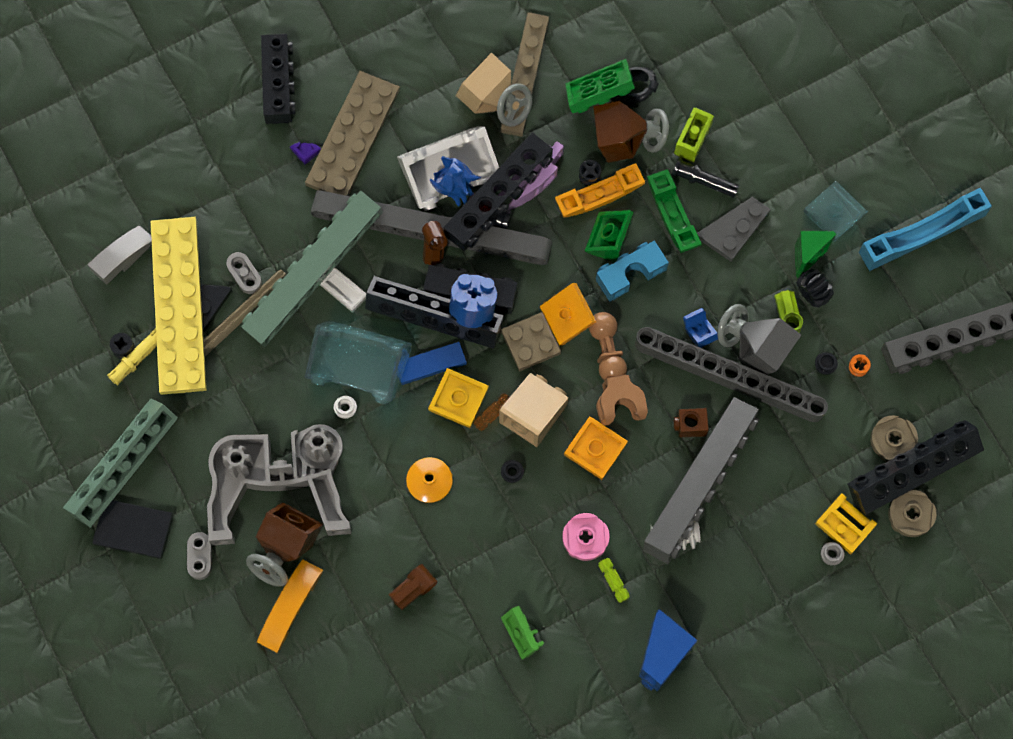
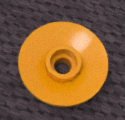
M428 457L416 461L410 467L406 482L408 490L414 498L421 502L434 503L447 496L451 490L453 478L451 470L443 461ZM426 475H432L434 479L428 482L425 480Z

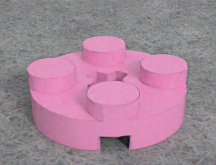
M578 514L564 527L562 535L563 545L568 554L573 558L582 561L594 560L603 555L608 546V527L594 514ZM584 531H588V535L593 537L589 539L588 543H584L579 538V536L583 535Z

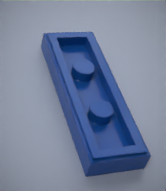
M460 342L394 362L401 385L445 372L447 368L454 369L467 365Z

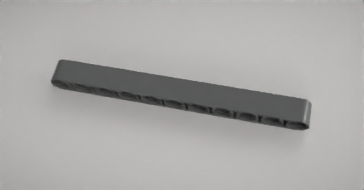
M316 191L310 214L316 218L332 221L333 216L339 210L343 211L347 207L346 203L350 196ZM375 202L382 208L383 213L369 229L424 240L422 228L426 223L438 221L443 228L452 218ZM468 222L465 224V226L467 228H473L476 226V224L473 222ZM492 226L489 231H483L480 234L479 240L474 247H468L467 250L546 265L549 260L552 241L545 237ZM447 238L448 246L459 248Z

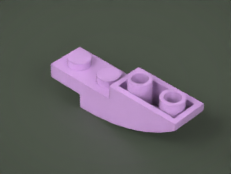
M556 141L552 146L553 160L546 169L542 168L538 172L537 179L532 184L528 183L523 188L522 195L517 200L513 199L508 204L509 208L507 211L533 199L557 177L558 167L555 164L563 155L564 146ZM518 175L512 177V180L520 179ZM501 191L498 196H503L506 193Z

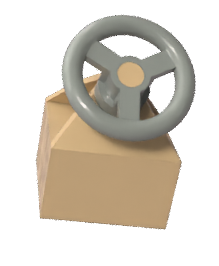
M492 53L462 83L456 94L475 114L497 111L499 120L509 127L522 123L529 115L532 107V95L529 88L523 84L511 85V70ZM520 90L524 93L525 98L518 99L512 92ZM525 106L521 115L513 120L515 113L520 107ZM504 110L508 112L506 117L504 115Z

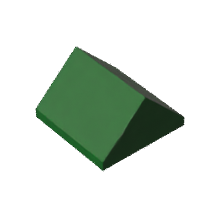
M631 210L599 212L585 252L617 262L632 223L633 212Z
M834 231L800 232L795 244V271L797 278L805 271H808L829 251L836 236Z

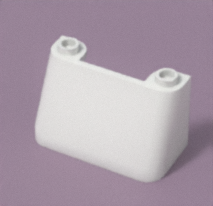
M481 126L468 129L397 157L419 209L423 208L424 211L437 207L436 202L448 197L436 191L430 182V178L434 180L433 173L445 168L441 160L442 156L460 160L474 175L481 176L480 179L470 182L473 187L484 184L499 168L486 129Z

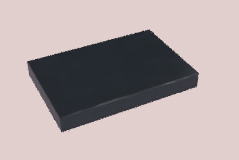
M112 500L99 517L92 544L162 559L173 513Z

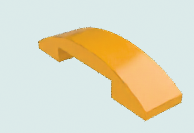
M635 163L616 171V175L578 191L573 189L555 197V200L563 217H571L609 204L645 184V181Z
M302 559L272 608L257 643L276 653L279 652L310 591H313L323 573L321 568Z

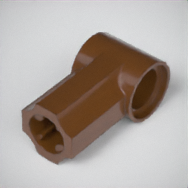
M430 221L422 228L424 235L423 262L424 264L435 266V264H440L443 261L444 248L448 241L441 224L438 221Z
M420 564L408 574L407 579L389 594V597L398 608L404 610L420 595L423 596L428 593L438 581L423 564Z

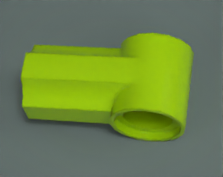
M787 290L776 294L774 299L779 318L786 323H794L797 328L793 329L800 333L803 319L799 314L794 291Z

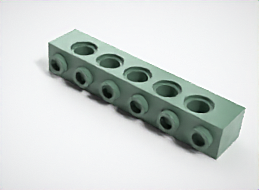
M150 399L63 508L77 520L91 528L178 417L164 404Z

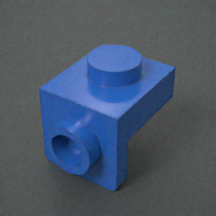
M703 308L683 317L686 333L697 347L702 348L718 340L717 332L707 320Z

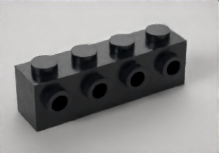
M287 34L261 35L263 116L265 123H292V115H296L295 101H291V95L295 94L294 81L290 79V75H294V63L290 61V55L294 54L293 42H289Z

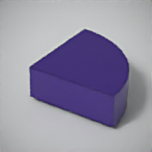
M299 142L290 146L291 151L304 165L321 151V148L314 143Z

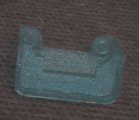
M326 321L316 325L304 378L311 379V383L324 386L325 382L332 381L371 392L372 396L376 398L375 401L388 404L394 401L411 353L412 343L346 324Z

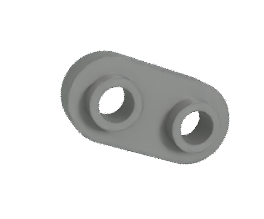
M240 252L233 253L228 257L227 268L241 290L246 294L256 292L262 286V280L248 257ZM236 264H243L241 268H235ZM249 281L255 282L253 286H247V283Z
M203 532L192 534L187 542V570L191 577L196 580L207 578L212 571V545L209 542L208 535ZM202 540L203 545L201 547H196V541ZM197 563L203 564L201 570H195Z

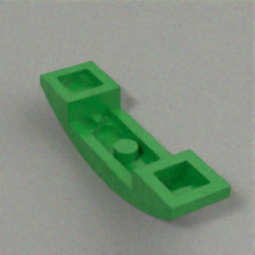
M669 170L647 176L659 213L680 253L702 246L694 226L690 224L678 198L676 186Z

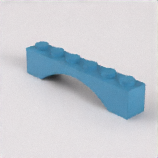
M981 188L976 189L917 223L893 232L881 234L864 242L859 254L869 271L985 217L992 205Z

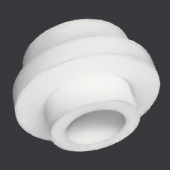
M341 396L335 401L334 411L338 417L347 419L356 413L357 405L352 397ZM343 405L350 406L347 411L341 410V407Z

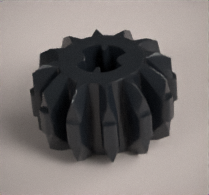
M811 268L805 271L796 282L802 297L813 307L819 308L822 305L824 306L834 295L832 285L829 284L824 274L820 273L817 269Z

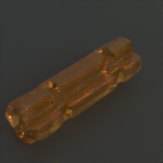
M503 393L497 402L494 401L482 413V416L474 420L475 427L483 431L488 426V423L493 422L499 416V410L510 397Z

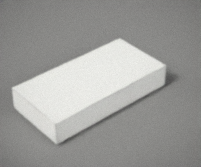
M336 267L320 284L352 313L366 300V293Z

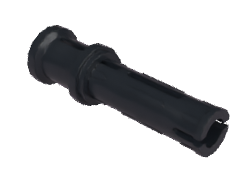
M678 158L672 176L675 177L677 175L689 180L691 184L697 182L732 198L735 197L739 187L738 184L736 185L700 170V165L696 164L694 166L682 161V158Z

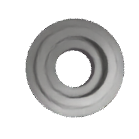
M836 542L826 543L821 549V558L828 565H838L844 558V549ZM828 551H834L836 557L831 558L828 555Z

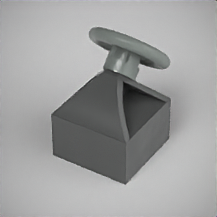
M735 304L726 310L719 322L717 331L718 340L724 347H732L740 341L739 361L748 368L766 375L778 370L801 337L800 333L781 318L748 322V311L741 304ZM733 314L732 319L730 320V322H729L728 325L726 326V323H727L728 319H729L730 316ZM726 334H733L734 337L731 340L727 341L725 339Z

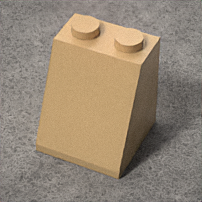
M530 373L499 410V423L535 447H538L567 406L568 397L561 388H553L548 385V381L538 374L535 376Z

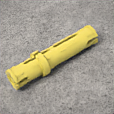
M156 328L130 354L122 357L118 366L107 375L114 384L118 386L127 375L136 371L139 363L157 347Z

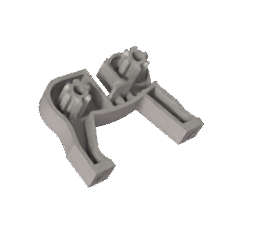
M321 424L313 425L301 432H298V430L291 432L293 467L292 464H287L285 460H277L273 462V465L271 464V446L268 434L230 435L220 439L213 446L209 455V470L212 476V491L207 504L208 539L212 546L235 544V537L230 530V521L247 489L286 491L310 486L328 536L351 534L350 522L342 513L341 500L333 481L334 471L343 452V444L338 432L330 426Z

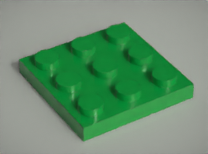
M627 59L566 83L568 103L572 114L576 112L583 113L595 104H605L611 98L617 95H627L632 89H635Z

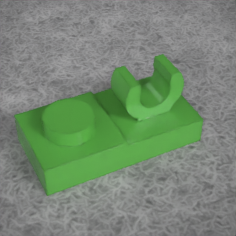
M519 606L512 608L501 617L522 660L531 656L544 644L543 641L536 642L533 636L538 633V630L530 631L527 619Z

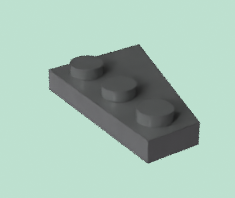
M751 197L698 232V237L701 242L732 262L771 209L754 197Z

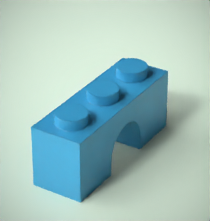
M655 241L649 244L645 242L639 245L635 252L631 254L625 253L617 259V262L611 265L608 263L600 267L596 274V282L609 302L629 291L630 283L625 276L627 272L638 270L644 274L647 280H650L666 271L669 262Z

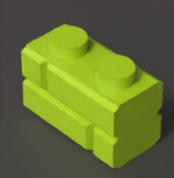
M693 108L690 118H688L676 143L674 154L690 162H695L712 126L714 116L698 108Z

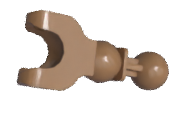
M596 313L593 315L596 323L589 327V332L595 339L600 341L602 354L597 359V362L600 363L599 374L604 380L602 384L603 393L596 404L600 423L605 426L613 422L616 405H624L629 408L633 419L644 420L648 413L645 394L630 381L629 375H626L627 364L621 358L623 351L615 350L613 336L617 332V321L610 313Z

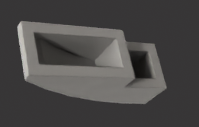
M137 226L99 253L88 264V267L107 285L121 270L125 272L152 245L151 235L141 226Z

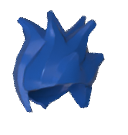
M442 156L441 160L445 168L433 173L434 180L430 178V182L436 191L453 198L458 207L461 206L460 198L465 205L467 203L466 196L474 195L471 190L473 185L470 182L480 179L481 176L474 175L460 160Z

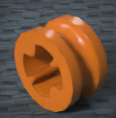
M855 355L849 362V371L856 377H862L867 374L871 363L865 355ZM857 361H860V364L864 363L865 366L862 370H859V367L857 369L854 367Z

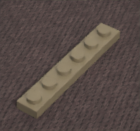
M528 12L511 85L523 84L529 88L532 95L549 16ZM520 90L512 92L518 99L525 98L524 93ZM525 106L520 107L515 113L513 120L521 115ZM526 119L513 127L502 123L501 133L523 137Z

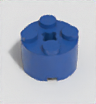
M462 274L458 277V280L452 286L449 312L451 316L453 315L457 319L456 322L468 328H478L483 323L492 320L495 312L497 290L491 278Z

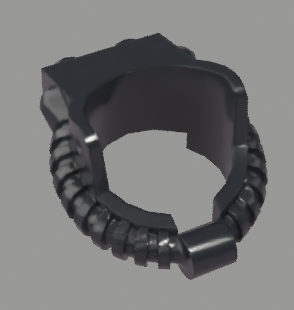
M632 67L630 71L633 82H648L650 80L649 87L641 93H629L624 96L617 95L614 97L616 101L622 100L624 103L637 108L639 103L645 101L646 98L648 99L652 92L655 93L657 91L659 83L657 82L656 75L646 67Z

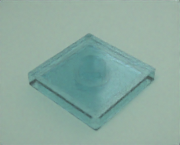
M837 181L804 208V212L823 231H834L836 233L834 242L867 213V210Z

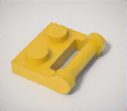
M841 493L815 524L835 542L840 544L849 554H852L878 523L873 519H868L846 500L847 497ZM841 507L865 528L861 531L837 509Z

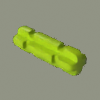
M606 558L599 562V568L605 573L604 577L611 590L615 591L617 601L619 603L629 599L630 595L627 589L623 588L624 584L616 569L612 568L614 565L611 560Z

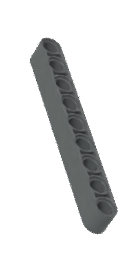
M643 327L637 332L635 346L638 351L810 422H819L828 410V404L825 399L653 328ZM649 337L652 342L645 344L641 342L640 338ZM669 345L673 351L664 352L661 347ZM690 354L694 360L686 361L682 355ZM710 362L715 368L708 370L704 367V363ZM732 371L735 373L736 377L732 379L728 378L725 375V372ZM750 379L756 381L757 386L750 387L748 386L746 381ZM768 389H776L779 395H770ZM790 397H796V398H798L799 401H800V404H798V405L792 404V403L789 401V398H790ZM811 406H818L821 409V413H814L811 410Z

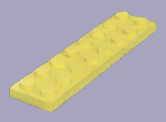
M196 217L151 221L159 393L164 395L207 391Z

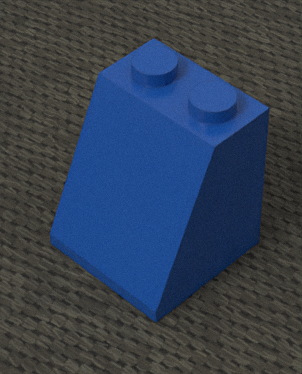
M661 610L654 617L639 677L642 678L641 683L652 691L654 688L657 692L697 641V639Z

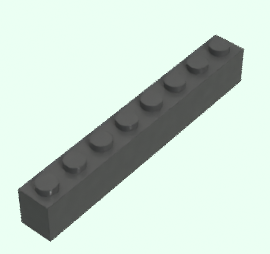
M735 397L733 398L645 539L644 552L666 564H669L672 558L676 559L682 549V541L684 539L688 540L693 532V523L695 520L699 522L705 511L704 505L706 502L711 503L716 493L715 487L717 484L722 485L727 476L726 469L728 466L733 467L738 457L737 451L739 448L744 449L749 439L748 433L750 430L754 432L760 421L757 418L759 409Z

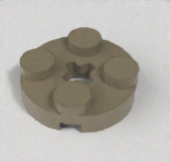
M895 415L887 416L879 420L872 430L871 446L883 461L888 462L894 459L896 455L914 448L917 444V431L914 425L907 419L904 420ZM893 433L894 436L900 437L897 444L889 441L890 434Z
M911 490L894 499L888 510L892 529L907 537H919L926 534L936 521L937 512L934 503L927 498L928 496L918 490ZM910 508H914V512L918 513V517L910 519L906 512L910 511Z

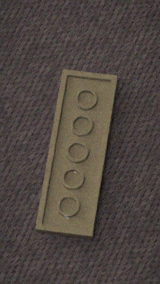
M359 71L305 181L306 186L318 191L349 196L396 100L400 86Z

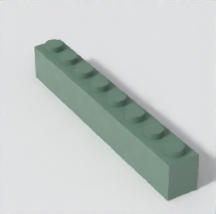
M362 191L357 195L353 194L348 199L347 207L343 211L339 210L333 216L332 224L328 228L324 227L317 235L318 240L313 245L309 244L302 252L303 257L298 262L294 261L287 270L289 273L283 279L279 278L272 287L274 290L268 296H263L257 304L259 307L253 313H248L243 319L242 329L264 348L382 215V208Z

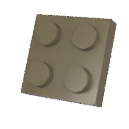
M543 312L501 329V333L519 372L561 354Z

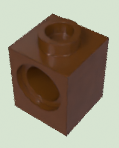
M707 408L679 409L677 417H674V431H678L679 438L707 435ZM692 419L696 422V426L688 427L684 421Z

